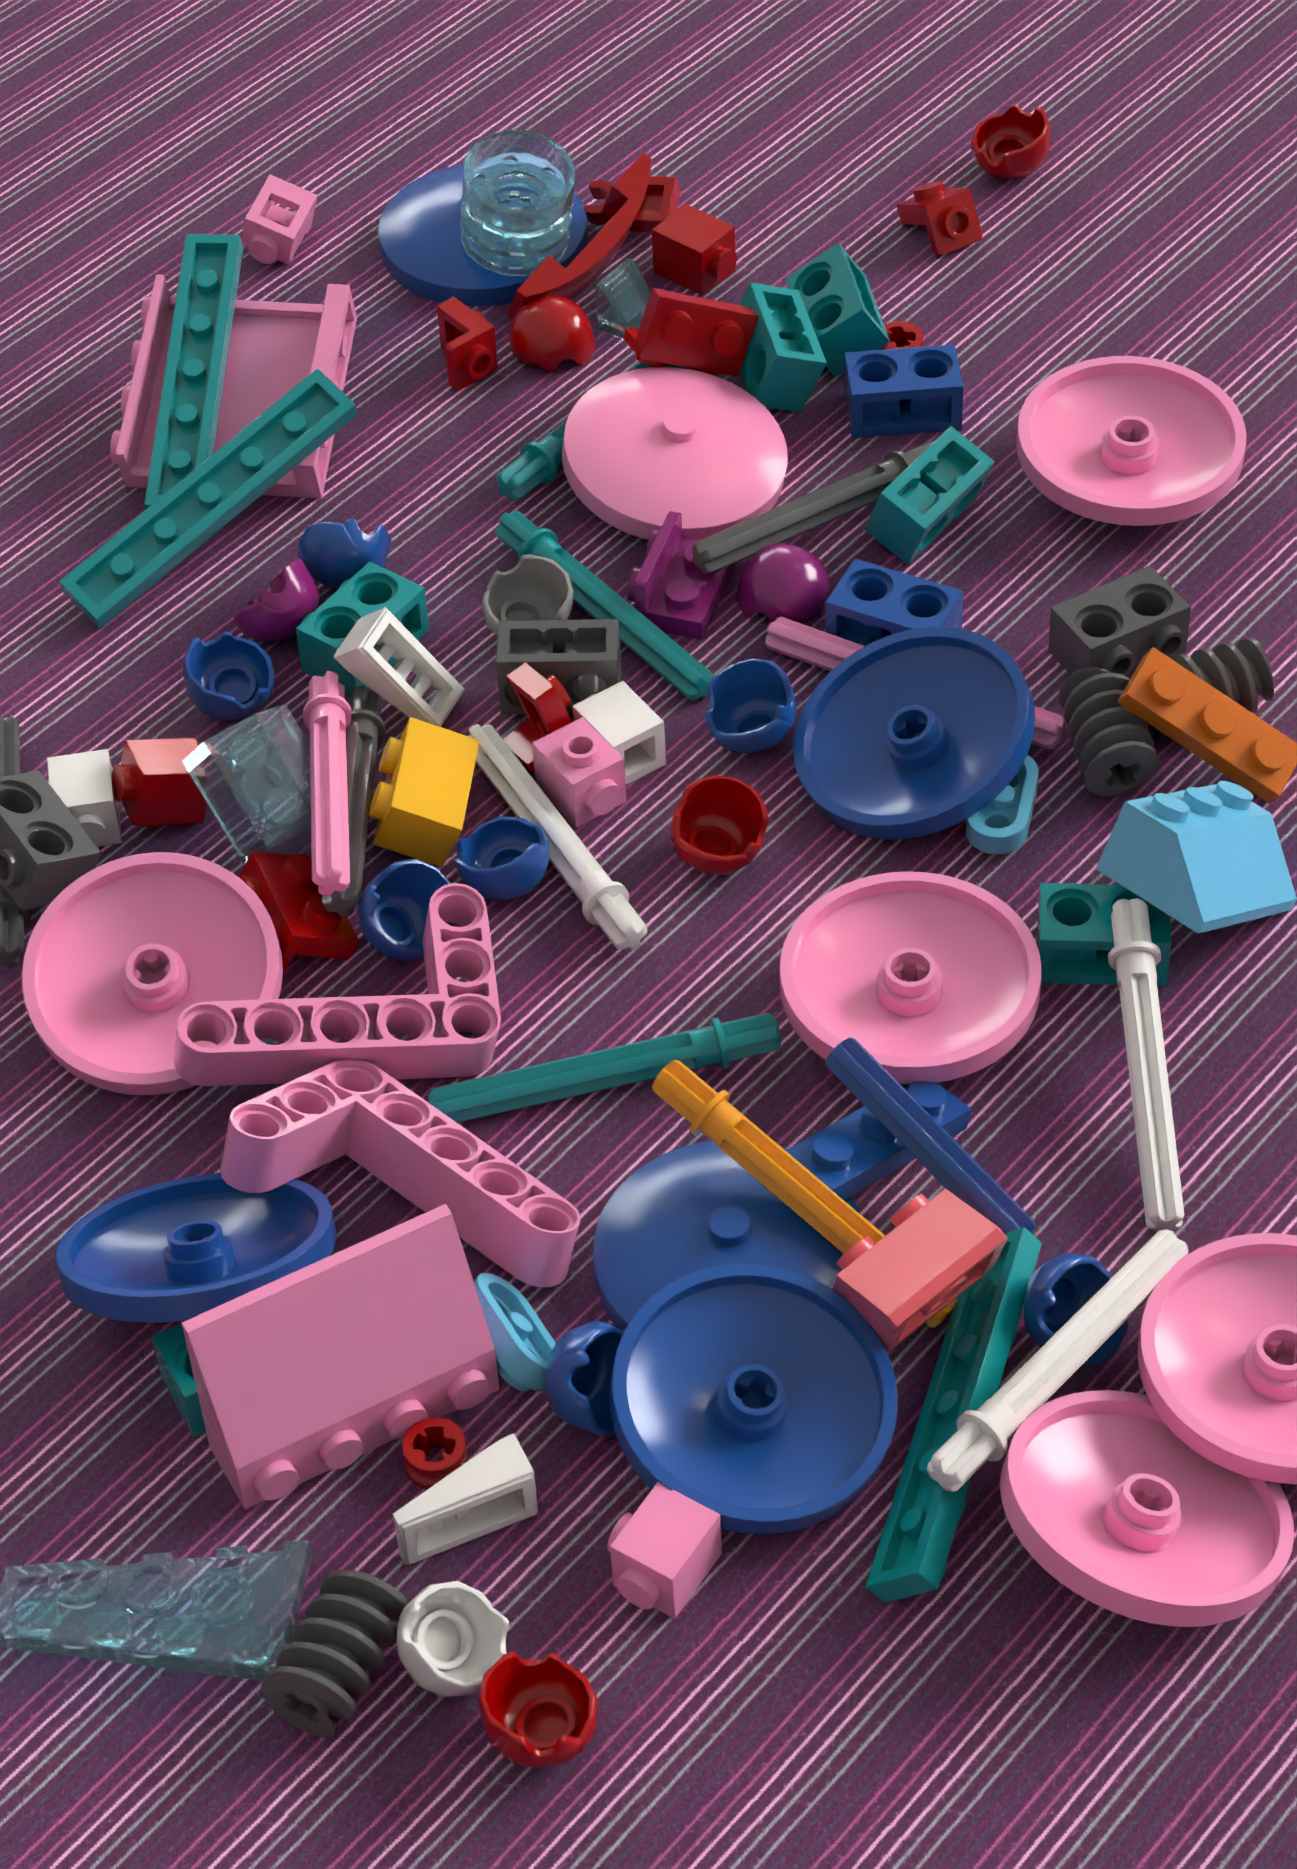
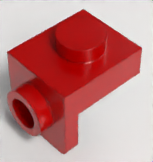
M943 181L931 182L914 188L912 190L913 198L896 204L901 224L926 226L933 253L936 255L947 254L982 239V232L970 188L944 187Z
M454 296L437 305L441 349L446 352L448 382L452 388L460 391L498 369L495 328L486 321L481 313L473 311Z
M525 662L506 677L528 721L505 736L503 740L528 771L534 772L532 742L572 723L566 711V708L572 703L568 693L557 678L553 675L544 678Z

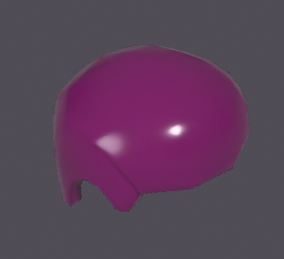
M771 544L762 547L746 562L736 598L742 613L747 618H750L756 612H760L766 615L771 622H774L778 617H784L795 622H806L823 610L830 589L829 575L821 560L810 552L792 544Z
M296 559L285 566L282 572L271 580L270 588L272 593L265 589L259 590L257 602L249 600L247 607L234 615V621L245 636L255 641H282L296 635V627L301 624L305 616L318 608L320 598L318 589L302 559Z

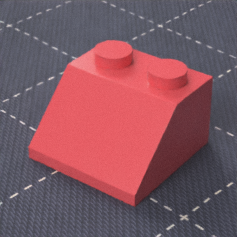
M946 1188L930 1201L923 1194L913 1198L891 1218L890 1221L896 1227L876 1244H874L869 1236L863 1238L836 1262L842 1271L836 1275L832 1290L851 1303L877 1333L887 1353L991 1271L1008 1239L997 1225Z

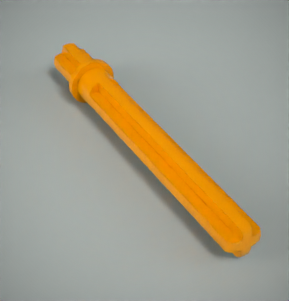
M678 1060L671 1061L659 1072L652 1085L653 1091L692 1124L689 1132L694 1136L702 1132L843 1254L867 1236H869L874 1244L885 1237L874 1225L728 1102L730 1094L726 1090L717 1093ZM957 1298L925 1324L935 1328L942 1323L955 1307Z

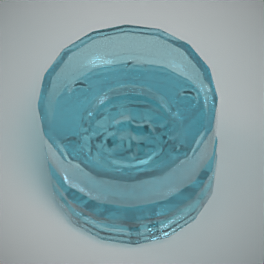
M506 130L490 134L472 146L464 160L460 241L467 255L481 267L506 276H528L549 255L557 262L562 259L570 241L571 209L573 207L575 188V165L563 147L549 137L524 130Z

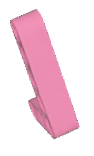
M453 883L437 889L430 898L422 942L428 994L230 1000L194 1003L184 1009L178 1018L174 1052V1065L177 1073L185 1081L198 1086L286 1084L334 1061L359 1059L377 1066L395 1080L470 1077L480 1074L488 1068L492 1061L501 1020L487 906L483 896L476 889L468 885ZM446 923H457L463 927H454ZM451 977H464L471 982H459ZM469 1032L478 1038H465L458 1033ZM403 1034L414 1040H399L392 1035ZM326 1037H342L349 1042L336 1043ZM271 1038L283 1044L268 1045L260 1040ZM210 1041L216 1044V1046L209 1048L200 1047L194 1044V1042Z
M359 1059L334 1061L238 1105L230 1114L220 1173L222 1179L229 1186L247 1193L271 1191L343 1155H347L425 1213L446 1204L453 1215L459 1237L516 1279L536 1287H552L561 1284L567 1277L581 1219L578 1210L566 1199L383 1070L367 1061Z

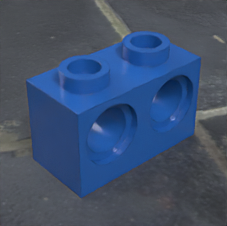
M955 344L845 352L844 396L851 438L946 431L950 426L956 430H962L963 382Z
M854 559L826 601V633L866 646L886 636L911 629L925 627L962 629L963 591Z

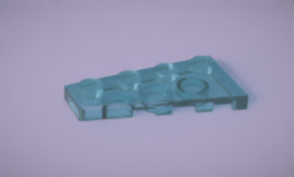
M310 1540L283 1542V1550L259 1553H248L247 1545L216 1548V1556L174 1560L172 1552L142 1555V1561L135 1564L105 1566L103 1559L100 1558L7 1567L0 1586V1647L263 1681L270 1669L277 1667L276 1659L284 1646L290 1643L313 1556Z

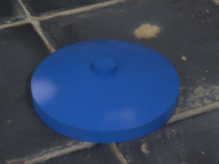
M509 162L465 163L424 175L405 186L389 201L382 212L378 227L383 263L387 271L399 284L419 296L441 303L454 296L466 306H492L512 303L517 289L549 255L563 267L567 268L587 246L588 241L586 212L584 211L583 202L577 193L564 181L548 172Z
M925 627L898 632L874 641L851 654L832 669L815 688L807 700L796 726L793 742L795 768L799 780L814 806L824 817L838 827L853 834L875 839L898 840L929 835L947 829L971 817L987 806L1008 786L1022 766L1031 746L1035 728L1034 702L1026 680L1015 660L1004 648L989 638L972 631L951 627Z
M712 1141L695 1143L675 1149L649 1161L636 1170L617 1188L608 1200L598 1220L594 1235L593 1260L597 1291L609 1318L623 1333L640 1307L656 1292L678 1278L697 1270L735 1263L771 1265L806 1275L830 1289H833L836 1275L842 1271L836 1262L843 1253ZM852 1197L844 1200L860 1214Z
M221 1173L205 1174L148 1186L125 1194L96 1208L76 1222L65 1233L57 1247L56 1261L61 1287L65 1296L82 1310L100 1317L129 1322L186 1321L330 1256L336 1243V1231L329 1200L321 1191L308 1183L294 1179L271 1191L247 1193L229 1186L222 1179Z
M753 1263L725 1264L697 1270L669 1283L649 1298L631 1319L622 1335L614 1360L609 1391L610 1414L618 1442L628 1462L644 1483L652 1490L657 1482H659L669 1490H675L719 1513L721 1529L749 1534H776L806 1528L832 1517L856 1500L869 1486L886 1456L895 1430L898 1409L896 1379L891 1361L877 1333L858 1310L837 1292L806 1275L780 1267Z

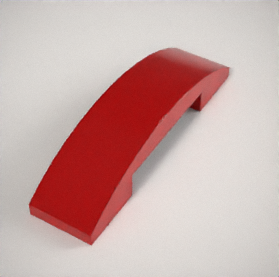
M643 152L614 183L601 211L610 220L567 268L563 267L549 255L517 289L507 316L513 319L515 314L525 305L546 296H563L572 299L587 288L607 268L622 247L641 207L649 182L652 158Z

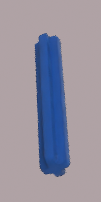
M849 1037L843 1040L831 1051L825 1060L826 1067L944 1188L997 1225L1004 1234L1022 1227L1033 1233L1036 1228L1035 1221L855 1038Z

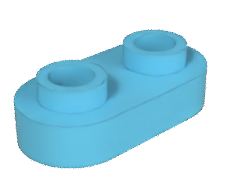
M1029 755L1026 756L1022 766L1008 786L987 806L966 819V837L976 849L988 854L1000 855L1013 852L1025 843L1037 796L1039 776L1038 766Z
M491 1273L479 1274L474 1280V1284L495 1347L498 1373L509 1385L520 1391H528L529 1389L539 1392L546 1391V1370L550 1354L556 1345L555 1341L527 1299L518 1289L497 1275Z

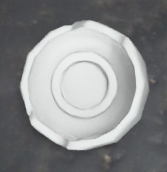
M459 1581L431 1584L422 1589L401 1612L397 1626L398 1656L416 1685L440 1697L472 1695L480 1691L483 1674L504 1654H507L506 1636L509 1621L500 1612L492 1608L491 1602L479 1590Z

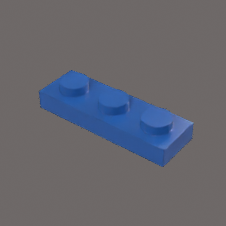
M915 1081L912 1084L901 1085L951 1137L967 1129L971 1108L939 1083ZM865 1106L786 1150V1152L843 1200L916 1159Z

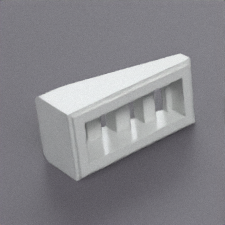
M386 607L361 617L333 656L349 673L409 718L413 717L439 727L442 726L465 690ZM391 656L397 660L393 668L388 663ZM412 671L417 676L412 684L409 685L405 680ZM429 685L436 689V692L427 704L422 696Z
M514 1433L490 1445L393 1513L399 1555L405 1566L534 1516L539 1512L534 1470Z

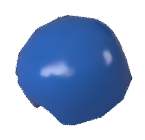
M354 518L348 519L343 524L321 522L306 528L299 540L297 554L298 558L304 562L313 579L328 588L338 590L344 581L351 579L369 561L384 567L390 549L391 538L383 525L375 527L371 535L363 533L358 526L357 520Z
M227 631L222 632L217 638L208 642H202L197 637L190 643L183 659V677L189 699L202 713L218 720H234L246 717L262 709L272 696L276 677L271 657L254 641L233 637Z
M752 658L731 664L714 676L707 686L709 710H706L704 714L712 737L716 738L717 744L729 751L753 754L780 744L794 725L796 700L787 674L773 661Z
M500 816L480 824L467 838H459L456 843L457 858L453 859V863L465 885L476 889L484 899L509 901L526 896L539 885L549 863V843L540 824H533L524 818Z
M418 859L395 862L385 868L366 886L360 899L357 913L360 917L359 926L365 939L380 954L400 962L408 963L423 959V933L430 898L437 889L451 884L437 867ZM449 922L446 924L453 926L455 923Z
M1062 1253L1036 1269L1030 1277L1024 1300V1323L1027 1332L1039 1348L1113 1277L1109 1271L1102 1268L1101 1263L1093 1256ZM1128 1320L1081 1366L1096 1367L1112 1357L1128 1331Z
M594 1320L567 1331L557 1341L548 1361L545 1390L548 1403L559 1418L582 1431L611 1438L616 1436L610 1414V1379L623 1332L609 1323Z

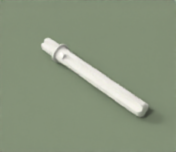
M475 724L469 728L470 735L468 737L480 740L476 764L517 818H524L533 824H540L549 843V860L583 904L582 914L591 924L599 925L617 949L622 950L629 947L631 950L638 948L641 945L640 939L647 934V926L630 905L629 892L620 882L610 879L496 729L489 724L483 727Z
M1139 898L1131 900L1121 899L1112 906L1111 920L1115 947L1108 953V962L1110 967L1116 970L1120 990L1146 1225L1153 1231L1167 1229L1173 1231L1182 1226L1184 1207L1157 989L1156 965L1161 961V951L1157 945L1152 943L1147 904Z
M1159 1230L990 1399H987L976 1411L967 1410L957 1419L958 1431L932 1456V1460L927 1465L929 1476L937 1481L944 1490L953 1492L957 1491L987 1460L992 1462L1001 1460L1008 1451L1007 1442L1015 1435L1021 1423L1034 1410L1042 1406L1150 1297L1156 1284L1179 1260L1188 1254L1186 1243L1177 1239L1171 1230Z

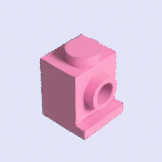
M270 174L245 217L241 238L242 245L248 247L250 255L259 262L272 264L278 260L289 265L303 237L311 229L318 195ZM275 202L297 211L296 214L275 205Z

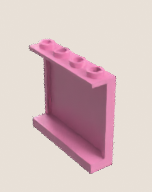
M156 274L152 295L145 296L143 299L141 319L144 330L141 340H135L132 346L131 365L134 373L131 385H125L122 390L121 430L113 432L111 438V460L114 464H119L126 487L147 488L176 303V296H170L165 276ZM328 284L324 304L236 300L214 453L317 368L343 392L357 322L350 285ZM334 435L262 495L322 499Z

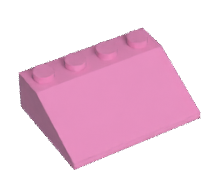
M446 1204L182 1322L210 1449L245 1510L265 1500L279 1499L305 1481L329 1470L345 1468L354 1463L361 1455L395 1439H404L405 1433L415 1423L423 1419L442 1418L459 1409L473 1408L484 1401L488 1395L500 1390L495 1347L453 1215Z

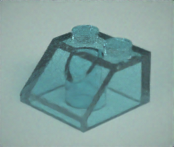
M286 704L253 714L207 739L182 761L244 865L252 851L272 853L311 831L310 744Z

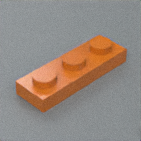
M1154 647L1143 656L1117 703L1269 804L1281 795L1297 765V743Z

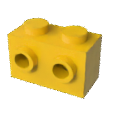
M413 717L409 718L400 739L390 736L385 745L378 769L379 772L388 774L386 783L379 782L369 810V817L378 819L373 845L443 867L462 832L480 740Z

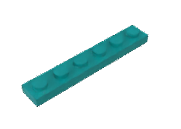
M186 234L145 496V509L150 507L214 454L243 254L240 235Z
M318 368L315 369L61 579L59 583L62 592L101 629L357 416L355 403Z
M1025 1227L1005 1233L1008 1239L994 1268L957 1297V1302L950 1318L866 1583V1588L884 1603L937 1590L940 1580L945 1574L947 1557L956 1527L965 1509V1497L971 1477L957 1491L948 1492L929 1476L927 1465L932 1460V1456L958 1431L957 1419L967 1410L976 1411L1000 1389V1381L1009 1351L1017 1336V1325L1024 1305L1028 1282L1033 1275L1042 1245Z

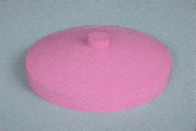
M1110 356L1072 364L1051 374L1031 391L1021 408L1018 419L1016 446L1020 465L1028 479L1043 495L1062 508L1104 523L1150 526L1176 522L1192 517L1212 507L1226 496L1237 482L1242 471L1246 449V428L1242 415L1232 399L1219 386L1201 374L1186 367L1154 358Z
M677 367L635 369L609 377L589 389L577 401L568 416L562 447V463L565 475L581 502L608 524L628 534L647 540L654 529H661L669 511L682 514V537L702 540L771 510L781 494L788 460L787 445L780 426L767 408L755 397L720 377Z
M172 852L142 853L122 857L90 870L67 886L50 903L35 925L27 944L22 968V990L29 1017L41 1042L56 1061L70 1073L89 1084L116 1093L129 1095L168 1094L196 1086L185 1081L177 1073L174 1065L177 1023L183 1010L194 1003L204 1001L279 999L283 976L282 954L273 922L264 904L256 893L231 871L206 859L188 854ZM210 1041L194 1042V1044L200 1047L209 1048L216 1046V1044Z
M907 871L883 873L854 880L826 893L810 905L795 921L783 944L780 957L781 1000L787 1018L798 1036L823 1059L826 1060L831 1051L843 1040L852 1037L899 1084H912L915 1081L938 1083L967 1076L991 1065L1007 1054L1022 1039L1033 1022L1039 1005L1041 959L1036 941L1021 917L1009 905L985 889L954 877L935 873Z
M1255 1233L1214 1241L1196 1249L1179 1260L1156 1284L1146 1303L1137 1347L1138 1366L1144 1389L1153 1408L1169 1429L1187 1446L1204 1458L1225 1469L1254 1479L1274 1483L1297 1484V1236L1278 1233Z
M1096 1390L1073 1393L1049 1401L1034 1410L1016 1430L1003 1462L1000 1475V1492L1004 1511L1012 1530L1032 1558L1057 1581L1076 1594L1100 1607L1132 1619L1177 1627L1209 1626L1237 1619L1253 1611L1272 1594L1280 1581L1293 1549L1294 1522L1289 1503L1280 1484L1240 1475L1204 1458L1187 1446L1169 1429L1145 1394L1127 1391Z

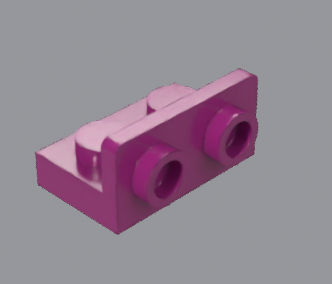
M669 511L661 529H654L649 536L646 559L641 568L635 567L629 578L627 597L629 601L635 603L636 610L664 633L703 640L738 562L712 574H704L700 568H695L692 562L694 557L692 546L700 540L682 537V514Z

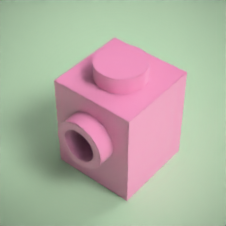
M583 717L532 742L536 783L549 800L576 828L600 815L611 812L615 807L627 802L624 758Z
M657 1482L634 1514L625 1513L611 1532L607 1550L611 1555L613 1586L617 1587L622 1596L635 1606L642 1609L654 1607L675 1619L722 1555L720 1514L675 1490H669Z

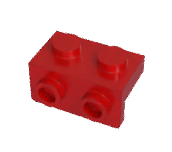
M652 288L639 329L626 327L623 339L636 353V359L649 367H668V364H673L714 376L720 373L738 377L759 316L750 307Z
M252 851L240 875L237 877L243 880L256 893L271 917L280 944L283 976L294 955L350 959L359 943V939L348 917L341 918L338 912H327L323 907V895L318 892V885L312 881L311 857L299 853L290 855Z

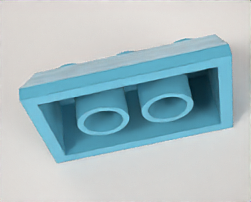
M1219 781L1218 784L1198 788L1188 787L1186 790L1172 793H1155L1154 796L1125 801L1096 867V870L1198 934L1290 911L1297 900L1272 814L1253 803V795L1247 789L1227 781Z

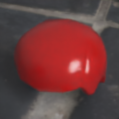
M1012 104L1003 114L989 116L976 125L971 140L972 153L980 167L990 175L1008 179L1025 178L1045 162L1051 145L1050 122L1044 109L1040 106L1034 110L1033 114L1023 111L1017 104Z
M546 296L525 305L515 314L510 323L509 340L513 355L524 364H537L549 372H556L558 365L567 359H572L578 365H584L596 349L595 334L587 314L581 306L563 296Z
M712 775L693 781L685 787L673 814L670 825V839L673 841V848L685 863L702 873L729 875L749 865L758 854L768 825V811L758 791L737 778Z
M515 1651L504 1654L483 1674L478 1699L479 1712L490 1744L506 1760L521 1766L534 1768L560 1765L570 1762L575 1756L582 1753L593 1739L598 1714L596 1695L587 1676L569 1664L563 1663L561 1658L555 1653H549L539 1660H523Z

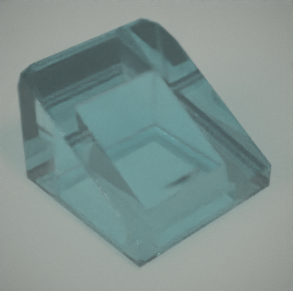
M627 258L595 285L598 329L623 339L626 327L639 329L651 294L636 262Z

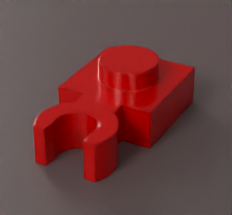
M649 177L643 202L630 231L652 232L654 227L676 211L681 191L677 177ZM595 180L589 184L593 199L605 200L599 205H585L586 217L588 222L592 224L604 225L610 220L601 212L613 186L609 181Z

